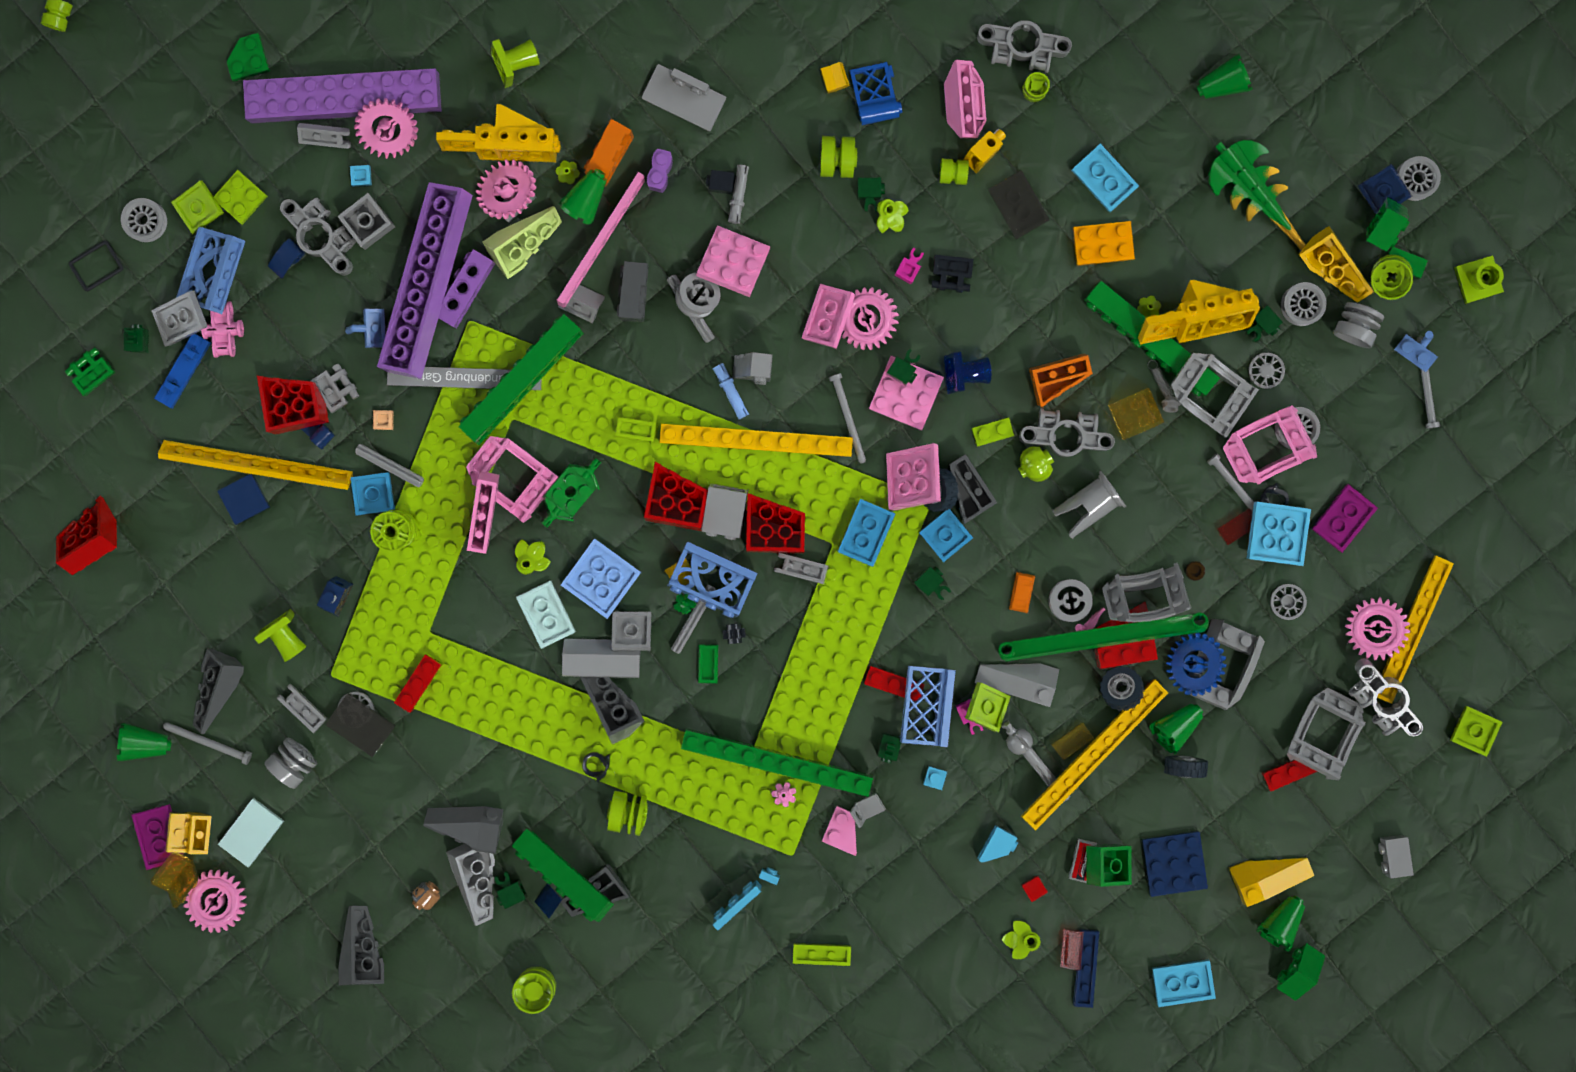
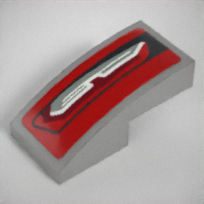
M1078 838L1069 879L1087 883L1086 846L1097 845V843Z

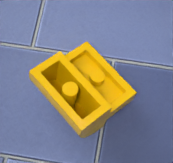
M195 812L169 813L166 852L208 854L211 815Z

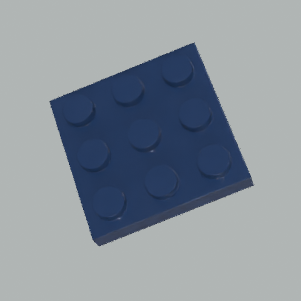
M1199 831L1142 839L1149 894L1151 897L1208 889Z

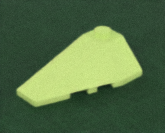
M552 206L497 231L484 240L483 244L490 257L506 278L509 279L528 264L526 261L533 253L536 254L538 252L539 245L552 235L562 221L556 208Z

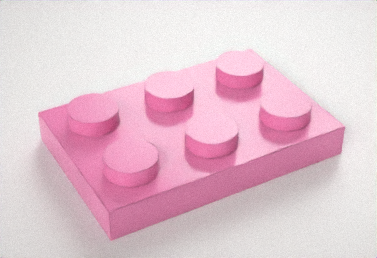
M820 284L802 339L837 349L855 294Z

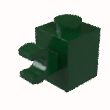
M858 178V200H865L864 211L868 212V206L874 205L875 212H878V203L875 200H881V194H885V183H881V178Z
M1267 305L1257 313L1253 321L1255 326L1248 329L1245 334L1248 335L1251 332H1255L1256 337L1252 341L1256 342L1261 338V333L1264 337L1269 334L1271 336L1276 334L1281 329L1279 325L1283 322Z
M131 324L130 328H124V351L148 353L149 330L142 328V325Z
M911 349L906 352L904 360L896 357L886 375L904 386L908 382L912 384L917 376L914 373L917 368L910 364L917 363L920 355L918 354L916 359H911L909 357Z
M929 566L914 582L924 594L929 596L934 591L940 600H944L940 594L942 590L945 589L948 593L951 592L949 587L939 586L944 579L941 577L943 573L936 566L933 569Z
M886 733L882 734L877 754L878 757H881L880 761L892 763L893 760L897 762L901 737Z
M506 871L504 872L505 881H501L498 875L495 877V882L503 886L497 891L498 895H496L499 905H503L505 909L528 897L520 879L512 883L510 874Z

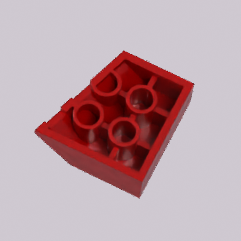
M257 376L266 432L281 434L329 422L326 403L315 382Z
M655 461L644 519L649 522L702 531L708 490Z
M748 493L746 551L804 553L805 513Z
M1146 602L1139 604L1129 610V612H1148ZM1109 620L1094 629L1136 622ZM1155 639L1094 648L1097 667L1100 669L1158 660Z

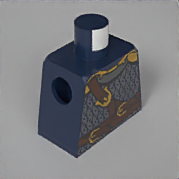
M338 576L333 577L327 582L317 606L339 617L354 584Z

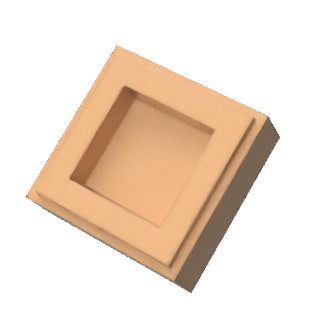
M373 410V429L393 430L394 411Z

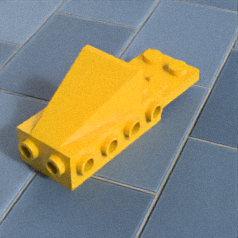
M496 104L495 127L491 124H481V126H476L475 133L467 130L461 131V133H454L452 130H442V132L436 133V140L442 151L476 152L480 160L556 162L557 153H560L561 147L559 137L555 134L554 129H548L501 104Z
M1190 280L1181 300L1182 303L1179 304L1177 311H1169L1166 314L1147 317L1138 340L1141 345L1177 337L1178 342L1183 343L1250 328L1260 309L1258 297L1254 295L1252 288L1237 291L1197 280Z

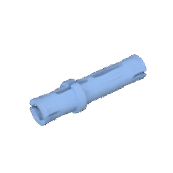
M724 363L712 368L719 379V386L726 393L738 420L749 415L733 384L734 380L730 378Z

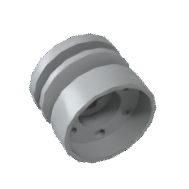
M1347 302L1344 306L1347 311H1343L1341 315L1348 322L1338 321L1333 334L1356 346L1372 348L1377 336L1370 329H1380L1379 323L1383 322L1384 315L1369 306Z
M286 738L283 741L284 745H279L278 747L282 755L272 753L264 763L266 768L279 781L292 789H296L304 780V776L300 771L306 774L310 773V767L314 768L317 765V761L303 745L291 738Z

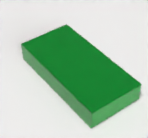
M1390 247L1388 255L1396 254L1404 257L1410 263L1413 277L1420 279L1428 260L1398 248Z
M699 644L698 683H718V645Z

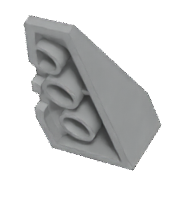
M1041 663L982 664L979 666L974 683L981 682L998 691L1050 707L1056 690L1059 669Z
M467 844L447 851L452 872L474 925L478 926L493 919L494 896L492 895V883H494V855L492 853L475 851Z

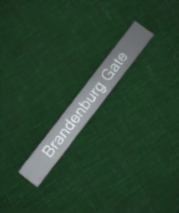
M425 367L421 379L388 372L387 385L491 389L496 387L500 383V378L511 370ZM542 379L533 387L532 390L542 389Z

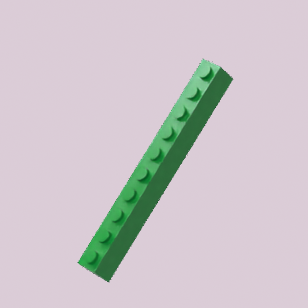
M688 728L685 731L681 746L683 750L869 797L873 781L872 775Z

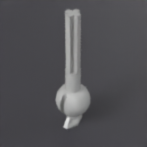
M1009 720L1004 722L1001 727L1006 729V733L1009 735L1006 739L1008 749L1013 754H1022L1049 787L1056 778L1032 749L1033 738L1031 734L1022 728L1015 729L1011 726Z

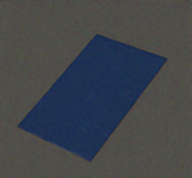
M547 883L534 902L550 919L562 899Z

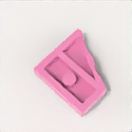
M836 806L822 842L856 856L855 820L849 810Z

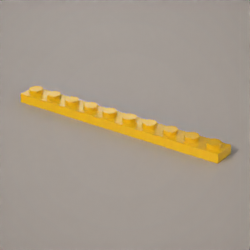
M661 424L660 443L852 456L853 437Z
M167 440L163 441L158 451L159 459L348 490L351 477H353V472Z
M1152 679L1144 688V696L1140 700L1139 705L1137 704L1135 708H1131L1128 711L1123 710L1021 815L1035 831L1168 694L1155 679Z

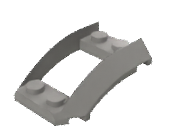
M1192 353L1171 384L1177 401L1194 416L1224 437H1227L1259 390L1222 364L1213 354ZM1207 367L1235 388L1216 417L1210 415L1187 397Z
M1178 563L1165 570L1161 568L1139 575H1115V579L1110 584L1107 582L1102 587L1109 618L1124 622H1146L1167 618L1192 609L1183 581L1184 577ZM1164 586L1169 604L1168 607L1142 613L1129 612L1125 591H1139Z
M1211 619L1208 632L1206 633L1208 639L1213 637L1214 643L1219 642L1248 655V659L1234 691L1217 685V688L1211 686L1212 690L1210 693L1205 690L1204 695L1198 693L1197 696L1193 697L1227 710L1241 699L1255 670L1265 641L1261 636L1256 637L1224 623V620ZM1199 651L1197 656L1203 657L1206 661H1209L1207 655L1204 652ZM1189 672L1188 675L1196 679L1200 678L1202 673Z
M1326 688L1314 696L1299 722L1288 749L1287 755L1290 761L1296 760L1326 776L1325 779L1340 780V774L1347 762L1351 749L1366 723L1362 716L1364 713L1363 708H1360L1359 703L1330 688ZM1319 706L1350 722L1334 756L1303 741Z

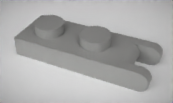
M299 123L297 126L298 142L300 144L346 149L351 147V142L343 141V136L350 134L348 128Z
M778 553V557L785 560L782 569L774 568V572L824 585L828 565Z
M289 684L287 687L292 693L286 699L281 695H278L276 698L312 733H315L328 718L292 684Z

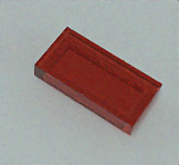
M1250 508L1217 528L1226 545L1231 544L1250 531L1253 514Z
M1063 929L1061 968L1081 970L1084 931Z

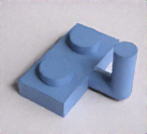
M364 309V325L348 326L345 328V332L347 334L364 332L365 348H382L385 340L384 309Z
M1431 331L1425 333L1420 343L1406 334L1394 349L1425 373L1438 358V356L1426 349V346L1433 339V332Z

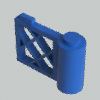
M887 62L850 70L861 125L899 118V113H902L901 102L896 101L891 78L894 77L892 65L888 66ZM876 70H885L886 75L882 81L873 76ZM863 73L868 76L863 85L856 81V74ZM870 79L879 83L875 91L866 87ZM881 86L889 89V96L882 97L877 94ZM863 89L872 94L869 100L861 102L859 95Z

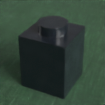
M711 170V175H707L706 186L709 187L710 192L733 195L735 174L734 172Z

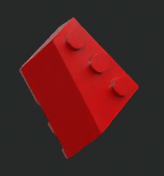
M101 495L96 499L97 503L91 509L87 507L83 511L82 517L77 522L72 521L56 536V564L71 575L82 571L86 566L99 560L117 547V520Z

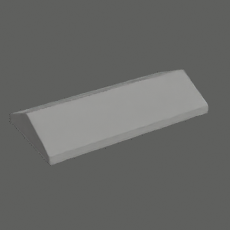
M564 639L562 676L639 678L641 651H612V640Z

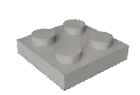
M613 612L612 651H650L651 612Z

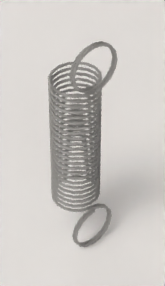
M1156 368L1150 369L1153 371L1152 374L1157 379L1156 382L1161 387L1162 393L1166 397L1171 396V391L1167 388L1168 384L1163 380V372Z

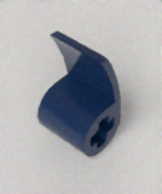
M290 238L279 248L268 267L280 278H284L291 265L300 261L305 251Z
M325 424L301 429L320 449H323L335 436Z

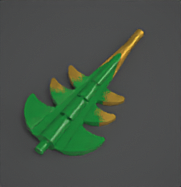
M1252 140L1236 142L1228 149L1222 142L1216 145V149L1221 154L1212 163L1208 176L1214 195L1218 196L1226 184L1233 183L1235 186L1230 195V203L1233 210L1237 209L1238 204L1243 199L1249 198L1251 201L1246 209L1247 222L1251 221L1257 212L1262 211L1302 250L1306 245L1305 242L1300 238L1275 200L1281 192L1288 189V186L1274 184L1267 187L1265 185L1267 179L1274 174H1278L1279 170L1267 165L1257 168L1253 166L1254 161L1259 156L1265 155L1269 151L1260 143Z

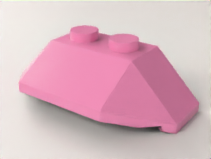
M955 60L944 83L947 123L960 138L975 139L978 138L980 131L986 123L984 83L974 68L972 61Z

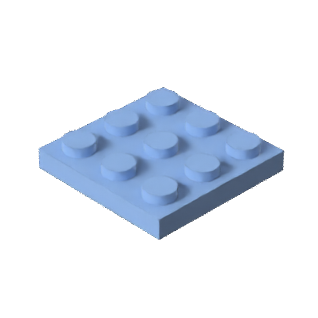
M594 539L561 586L608 619L641 572L601 542Z

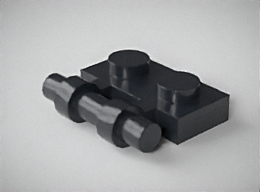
M935 255L933 275L941 276L940 281L932 280V288H939L940 291H945V289L956 290L958 293H962V291L970 292L971 284H964L963 282L964 278H972L974 259ZM947 276L958 277L957 283L946 282Z

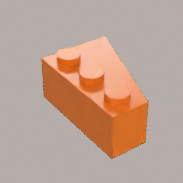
M611 119L603 132L600 142L596 144L593 150L594 154L591 160L588 159L584 166L585 175L591 169L595 170L597 168L603 171L607 179L606 187L634 138L632 130Z
M1080 354L1029 368L1037 404L1041 408L1093 374L1087 354Z

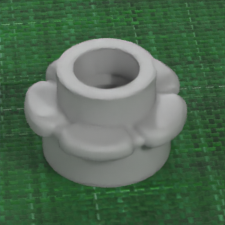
M1172 396L1166 397L1161 402L1163 410L1170 413L1177 412L1178 406L1181 405L1177 398Z

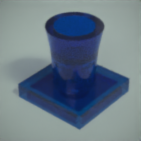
M954 352L944 356L948 394L965 391L964 383L990 384L992 371L988 357L962 362L961 352Z

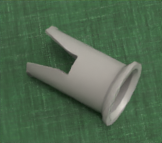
M1101 470L1099 471L1100 475H1098L1095 481L1055 509H1052L1054 515L1058 516L1076 509L1081 504L1086 508L1088 513L1069 531V536L1072 539L1118 506L1126 507L1117 491Z

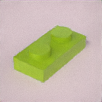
M618 417L616 437L654 442L657 423Z
M1009 418L972 428L977 447L1014 436Z

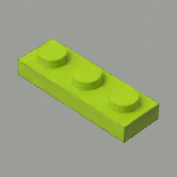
M794 943L793 964L850 966L851 945Z

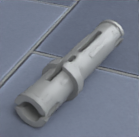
M737 165L733 196L729 202L731 207L728 222L733 224H740L742 207L745 205L743 200L749 167L745 165Z

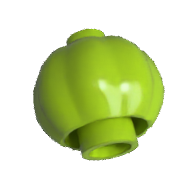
M1038 446L1028 447L1020 456L1021 467L1018 470L1023 478L1028 477L1032 481L1042 482L1050 477L1053 471L1050 464L1054 460L1047 449L1042 451Z

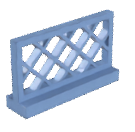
M908 666L901 743L948 747L955 670ZM913 670L920 671L923 675V678L917 683L912 679ZM934 672H939V681L933 684L928 677ZM927 680L931 688L923 693L919 685ZM917 689L921 697L913 702L910 698L911 692ZM934 690L937 693V700L932 704L926 696ZM925 699L929 707L924 712H921L916 705ZM915 708L919 716L911 721L908 715ZM932 709L936 715L935 719L930 723L925 715ZM922 718L927 726L920 732L915 724ZM913 727L917 735L913 739H906L907 731ZM928 729H931L934 733L933 741H927L923 736Z

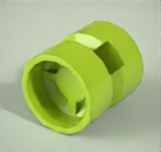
M47 0L45 5L47 12L43 13L40 24L65 32L68 24L66 17L70 16L73 5L62 0Z
M1040 72L1030 74L1022 87L1024 97L1030 102L1041 101L1046 96L1050 87L1048 77Z
M941 158L939 183L950 184L954 181L958 185H967L969 160H957L954 162L953 159Z

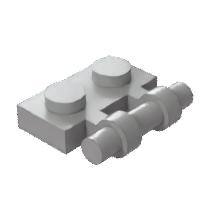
M339 363L332 367L335 371L334 375L331 376L326 370L310 380L317 385L331 413L348 404L344 396L350 394L353 400L359 397L355 384L350 382L346 376L347 372L341 368ZM339 379L345 387L341 391L335 383Z

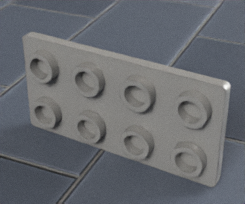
M659 64L656 66L642 95L643 100L709 132L712 130L726 101L724 95L711 90L708 84L675 68L672 71Z

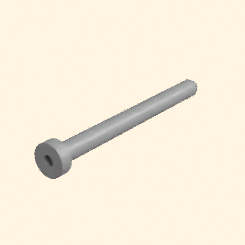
M1417 337L1416 341L1420 343L1423 337ZM1429 369L1426 373L1421 370L1428 424H1425L1426 429L1440 427V424L1436 422Z
M842 374L828 377L830 382L833 381L850 437H853L852 443L860 464L864 463L866 458L840 381L843 378Z
M1215 454L1207 461L1208 464L1215 466L1253 513L1254 502L1220 462L1219 459L1221 457L1219 454Z
M171 723L163 725V728L167 731L242 760V764L247 765L252 757V752H241Z

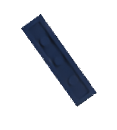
M1079 930L1073 1001L1075 1007L1093 1008L1099 930Z

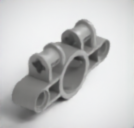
M1019 21L1011 28L984 24L980 27L977 34V40L980 44L994 47L991 64L1001 63L1007 64V67H1010L1012 58L1018 61L1030 60L1029 70H1044L1045 73L1049 72L1051 57L1063 58L1068 55L1072 47L1069 38L1042 33L1040 27L1031 21ZM1019 29L1027 32L1032 31L1037 38L1034 46L1036 49L1030 53H1026V51L1018 52L1011 44L1014 35H1012L1014 31ZM988 31L991 34V38L986 39L982 37L981 33ZM1063 43L1066 45L1067 50L1060 51L1057 45Z
M314 198L304 208L291 199L284 200L280 205V210L297 229L296 239L299 247L312 256L322 257L338 274L343 276L350 274L353 265L344 254L356 243V240L345 231L346 228L344 226L339 227L335 231L330 224L324 221L331 214V211L323 207L319 198ZM294 205V206H295L294 212L291 213V214H288V213H287V208H288V206ZM320 224L329 233L328 243H325L320 250H309L310 246L304 241L305 233L311 230L313 225ZM345 261L346 268L340 271L338 265L340 262Z
M1040 408L1038 427L1027 426L1019 432V439L1022 443L1049 446L1051 451L1060 457L1074 456L1082 449L1107 451L1115 443L1114 437L1111 434L1097 432V413L1087 415L1078 412L1077 422L1072 420L1060 421V410L1054 412L1044 411V409ZM1061 425L1067 428L1073 426L1079 433L1077 438V444L1079 445L1072 452L1070 450L1060 451L1054 444V441H1056V434L1054 432ZM1025 430H1030L1033 433L1032 440L1028 441L1024 438ZM1102 437H1106L1109 440V445L1106 448L1100 444Z
M1368 659L1358 660L1355 664V670L1361 680L1349 690V695L1354 696L1359 702L1360 708H1366L1370 704L1373 706L1377 713L1372 718V722L1382 729L1384 736L1392 734L1400 727L1410 736L1420 735L1423 725L1408 707L1410 698L1402 683L1392 677H1383ZM1370 667L1367 672H1362L1363 668ZM1395 687L1401 693L1400 700L1393 704L1392 707H1381L1376 700L1378 694H1381L1386 688ZM1411 723H1416L1413 727H1408Z

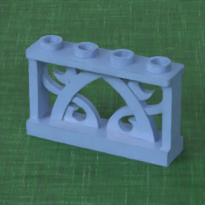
M199 227L176 298L189 291H194L195 294L200 292L197 296L200 308L222 314L245 241L228 234ZM212 238L215 240V248L213 243H211ZM220 239L225 240L224 246H221ZM214 258L215 274L205 282L202 269L207 262ZM204 296L207 297L205 304L200 302Z
M687 542L667 586L671 587L670 591L676 594H681V592L687 594L688 599L694 602L700 600L706 603L705 606L712 610L718 608L723 611V615L733 618L734 616H739L758 573ZM687 553L692 555L691 568H681ZM702 562L708 564V568L705 570H699L698 567L703 568L701 566ZM717 566L720 568V580L725 587L707 592L701 583L699 574L709 573ZM685 571L691 572V575L683 578L689 580L688 585L680 584L678 580L680 573ZM727 572L731 574V578L728 579L731 583H728L724 578V574ZM743 579L748 580L744 588V591L741 595V593L735 587L738 586ZM695 585L698 592L691 590V588ZM731 590L738 598V602L734 606H728L725 603L726 598H730L732 601V595L729 593ZM719 597V602L711 598Z

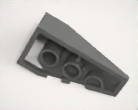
M207 648L201 666V672H204L203 683H199L198 686L201 696L200 700L196 702L193 726L200 734H205L239 684L244 671V666L236 658L211 648Z
M580 677L611 744L629 737L644 722L636 703L618 688L609 677Z
M485 806L428 808L423 825L441 835H448L454 838L460 844L463 842L471 846V849L475 851L496 854L503 825V809Z
M349 906L339 961V986L384 984V962L378 953L377 947L379 945L378 941L374 939L372 932L373 924L367 906Z

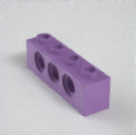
M474 249L466 254L463 260L465 264L462 269L459 268L454 275L455 281L452 286L448 285L439 314V319L456 329L496 264ZM476 267L478 269L477 274L473 277L469 276V269ZM463 283L467 284V291L460 293L459 286ZM457 300V308L451 310L449 308L450 301Z

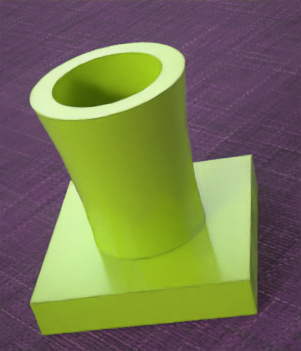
M499 39L492 42L491 55L505 88L513 84V71L540 65L536 49L530 39L507 51H504Z
M1493 255L1454 267L1465 304L1504 292L1502 287L1503 270L1495 263Z
M291 609L259 630L254 637L258 644L270 637L279 650L284 662L290 660L307 647L287 625L295 616Z

